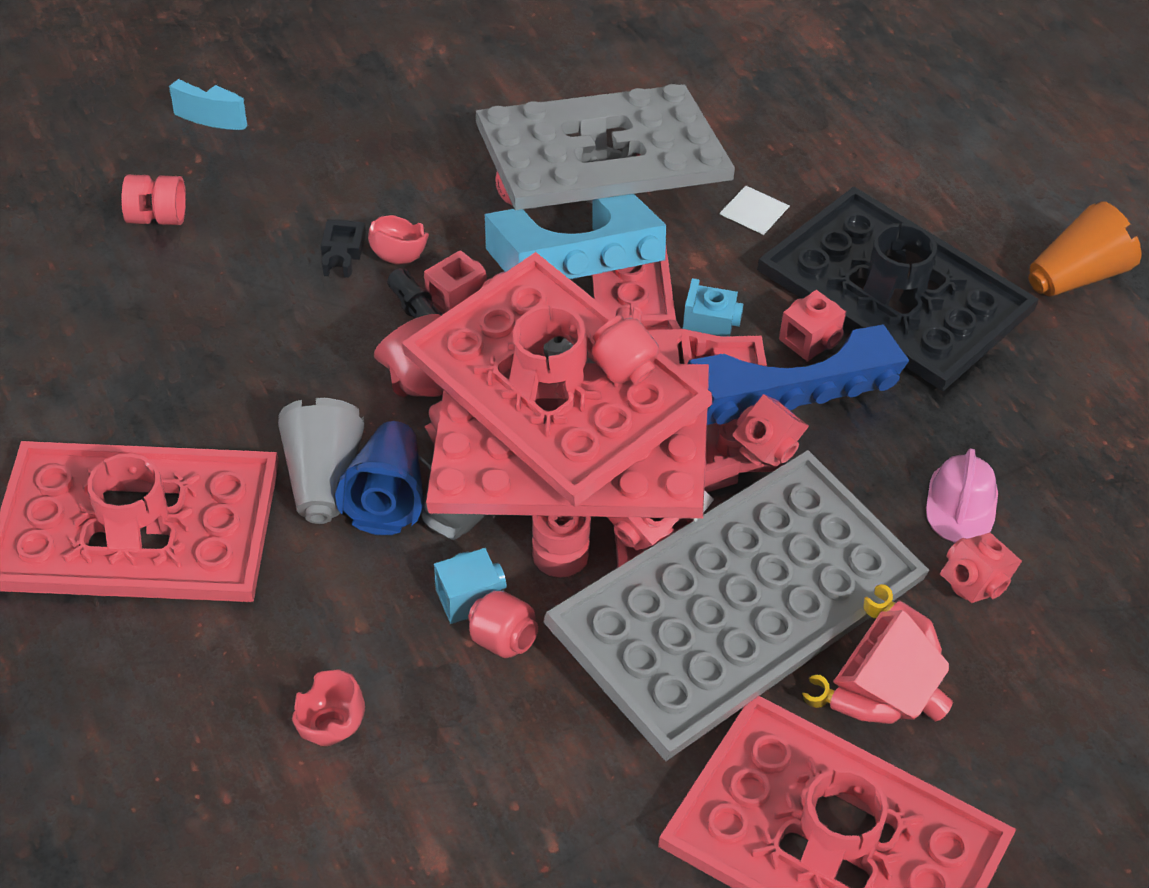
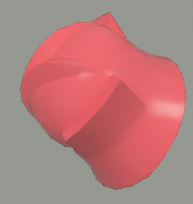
M429 314L410 320L391 332L376 347L374 358L389 369L392 388L397 395L402 397L407 395L425 397L443 395L444 389L404 354L402 347L403 341L439 318L440 314Z

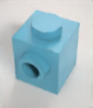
M486 548L473 552H462L453 558L434 563L435 589L450 624L469 619V611L475 601L492 591H501L506 588L503 569L499 563H492Z

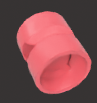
M127 174L125 176L122 186V213L126 223L150 224L152 219H156L160 225H182L186 209V192L184 180L181 176H158L156 181H153L149 175ZM150 194H152V205H150Z
M533 515L532 557L537 568L548 576L558 578L570 577L580 572L587 564L589 557L591 517Z

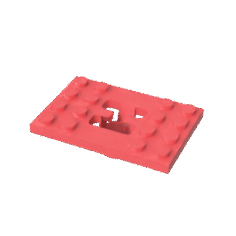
M536 252L402 342L404 354L574 507L578 506L712 405V393L660 351L652 362L656 370L637 385H634L631 380L624 383H614L606 374L596 381H585L583 367L587 357L599 366L592 356V347L595 343L592 337L600 327L616 316ZM555 337H564L573 344L571 349L559 355L549 356V360L544 354L543 345ZM511 368L510 379L508 380L502 374ZM538 382L548 384L559 382L556 393L566 402L554 411L548 412L543 410L535 403Z
M585 363L583 367L584 380L588 382L596 381L606 374L596 363ZM676 364L707 390L709 389V364ZM511 368L502 374L508 380L510 379ZM538 382L535 403L539 407L556 410L566 402L556 393L559 382L551 384ZM444 390L426 499L428 513L703 519L708 408L578 506L574 507Z
M21 441L0 509V591L254 602L279 465L277 452ZM107 491L148 492L144 497V501L141 499L132 504L119 506L107 504L103 493ZM165 493L179 494L177 503L168 507ZM146 526V534L169 535L167 546L162 549L142 548L140 528ZM97 532H106L107 547L88 546L90 537Z
M758 696L745 705L659 837L658 847L731 888H850L835 880L842 860H846L868 873L870 878L864 888H988L1016 829ZM835 795L873 815L876 826L871 831L862 834L861 839L860 836H844L832 832L827 828V825L818 820L815 810L817 800L822 796ZM886 822L894 828L895 833L889 842L880 843L879 839ZM796 833L808 840L801 861L780 849L779 845L786 834Z

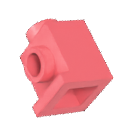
M461 250L424 271L425 288L431 294L434 306L442 314H445L479 291L487 279L484 267L478 261H473Z

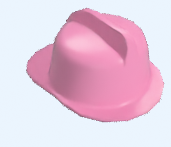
M970 448L965 455L949 458L939 469L934 471L930 479L926 504L927 521L934 532L943 539L953 543L961 538L968 539L991 532L995 521L998 499L995 473L987 462L976 457L975 449Z

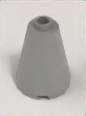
M316 398V405L303 407L302 400L294 401L281 410L278 426L298 514L305 517L310 523H328L332 518L340 514L336 505L335 492L340 477L357 456L364 431V416L360 418L359 409L342 400Z

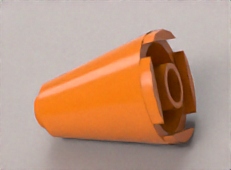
M1101 201L1096 205L1094 203L1088 206L1030 265L1028 279L1032 288L1039 294L1043 293L1046 296L1052 297L1132 270L1140 263L1142 253L1138 237L1135 236L1131 239L1125 229L1131 225L1128 219L1115 206L1107 202Z

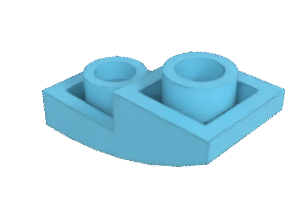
M180 79L169 86L174 115L198 124L222 129L243 130L247 127L244 99L236 93L217 85L205 92Z

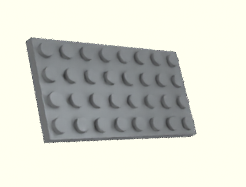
M807 450L705 513L703 519L689 523L547 611L544 623L661 757L667 761L869 619L871 616L865 612L863 607L865 597L871 598L875 603H884L882 599L874 594L875 586L880 584L887 585L892 590V601H894L923 581L929 569Z

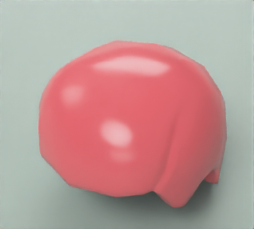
M388 215L381 216L371 222L368 241L371 249L381 260L395 265L409 264L420 257L426 246L429 234H424L422 223L413 225L406 219Z
M339 669L321 671L315 674L311 690L307 693L298 692L296 694L292 722L301 738L320 746H331L351 736L359 728L365 713L363 695L354 676Z

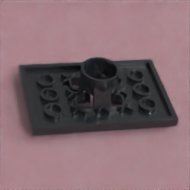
M852 187L760 257L757 267L759 272L801 299L818 290L828 299L836 302L839 307L846 311L843 326L851 332L856 329L884 324L909 359L905 367L941 391L949 387L1036 309L1039 300L1037 297L856 187ZM886 256L895 257L896 259H898L899 261H901V262H903V263H898V262H896V261H893V260L889 259V258L886 257ZM860 278L867 280L864 289L852 282ZM929 279L940 285V287L936 290L927 289ZM895 288L904 290L899 301L913 309L909 313L902 314L888 306Z

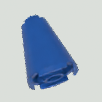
M389 421L381 424L340 477L335 492L337 509L341 514H343L344 510L353 519L352 525L357 529L374 535H394L400 533L402 527L410 523L413 525L418 521L423 508L424 498L417 438L412 428L398 421Z

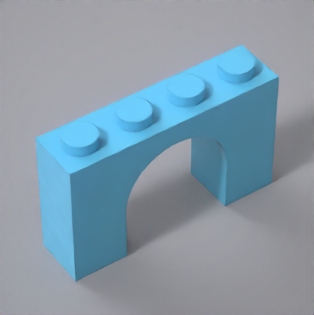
M635 194L593 199L592 229L594 231L578 234L557 233L543 229L523 209H509L485 214L486 250L505 272L536 252L567 278L574 279L664 261L666 253V224Z

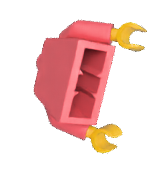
M887 585L875 586L874 594L882 599L884 603H875L871 598L865 597L864 610L869 616L876 618V620L833 681L838 688L836 690L830 689L826 678L821 675H813L809 678L810 683L823 687L824 693L819 697H812L807 693H802L803 699L806 704L814 708L823 707L830 703L832 710L865 722L892 724L899 719L914 720L921 712L925 713L933 721H939L950 711L953 701L938 688L949 671V664L941 655L942 648L934 625L929 618L904 602H893L892 590Z

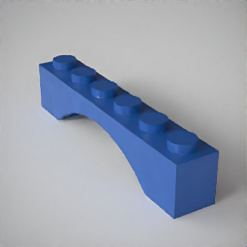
M883 324L853 330L837 354L823 362L806 367H767L745 362L726 354L692 359L687 364H709L708 390L712 393V405L708 407L707 425L714 423L722 425L733 419H738L743 411L749 406H754L763 394L778 400L789 410H793L805 404L815 402L823 404L834 398L844 396L855 397L863 392L878 389L880 391L888 390L899 381V375L909 362V359Z

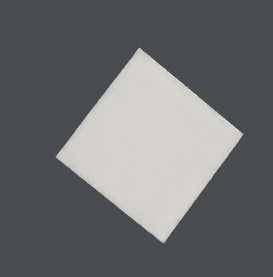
M745 186L719 214L764 235L790 206Z

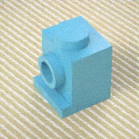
M692 278L685 304L683 329L721 337L730 336L732 326L740 327L744 303L737 302L738 292L700 286V280Z

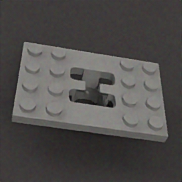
M669 84L665 87L650 89L636 88L626 92L546 102L531 101L522 105L493 106L489 109L476 110L477 127L515 210L579 201L592 203L593 199L729 181L734 178L735 167L685 84ZM618 127L627 129L612 132L613 148L607 147L606 129ZM579 133V136L570 137L566 134ZM632 153H638L641 156L632 157Z

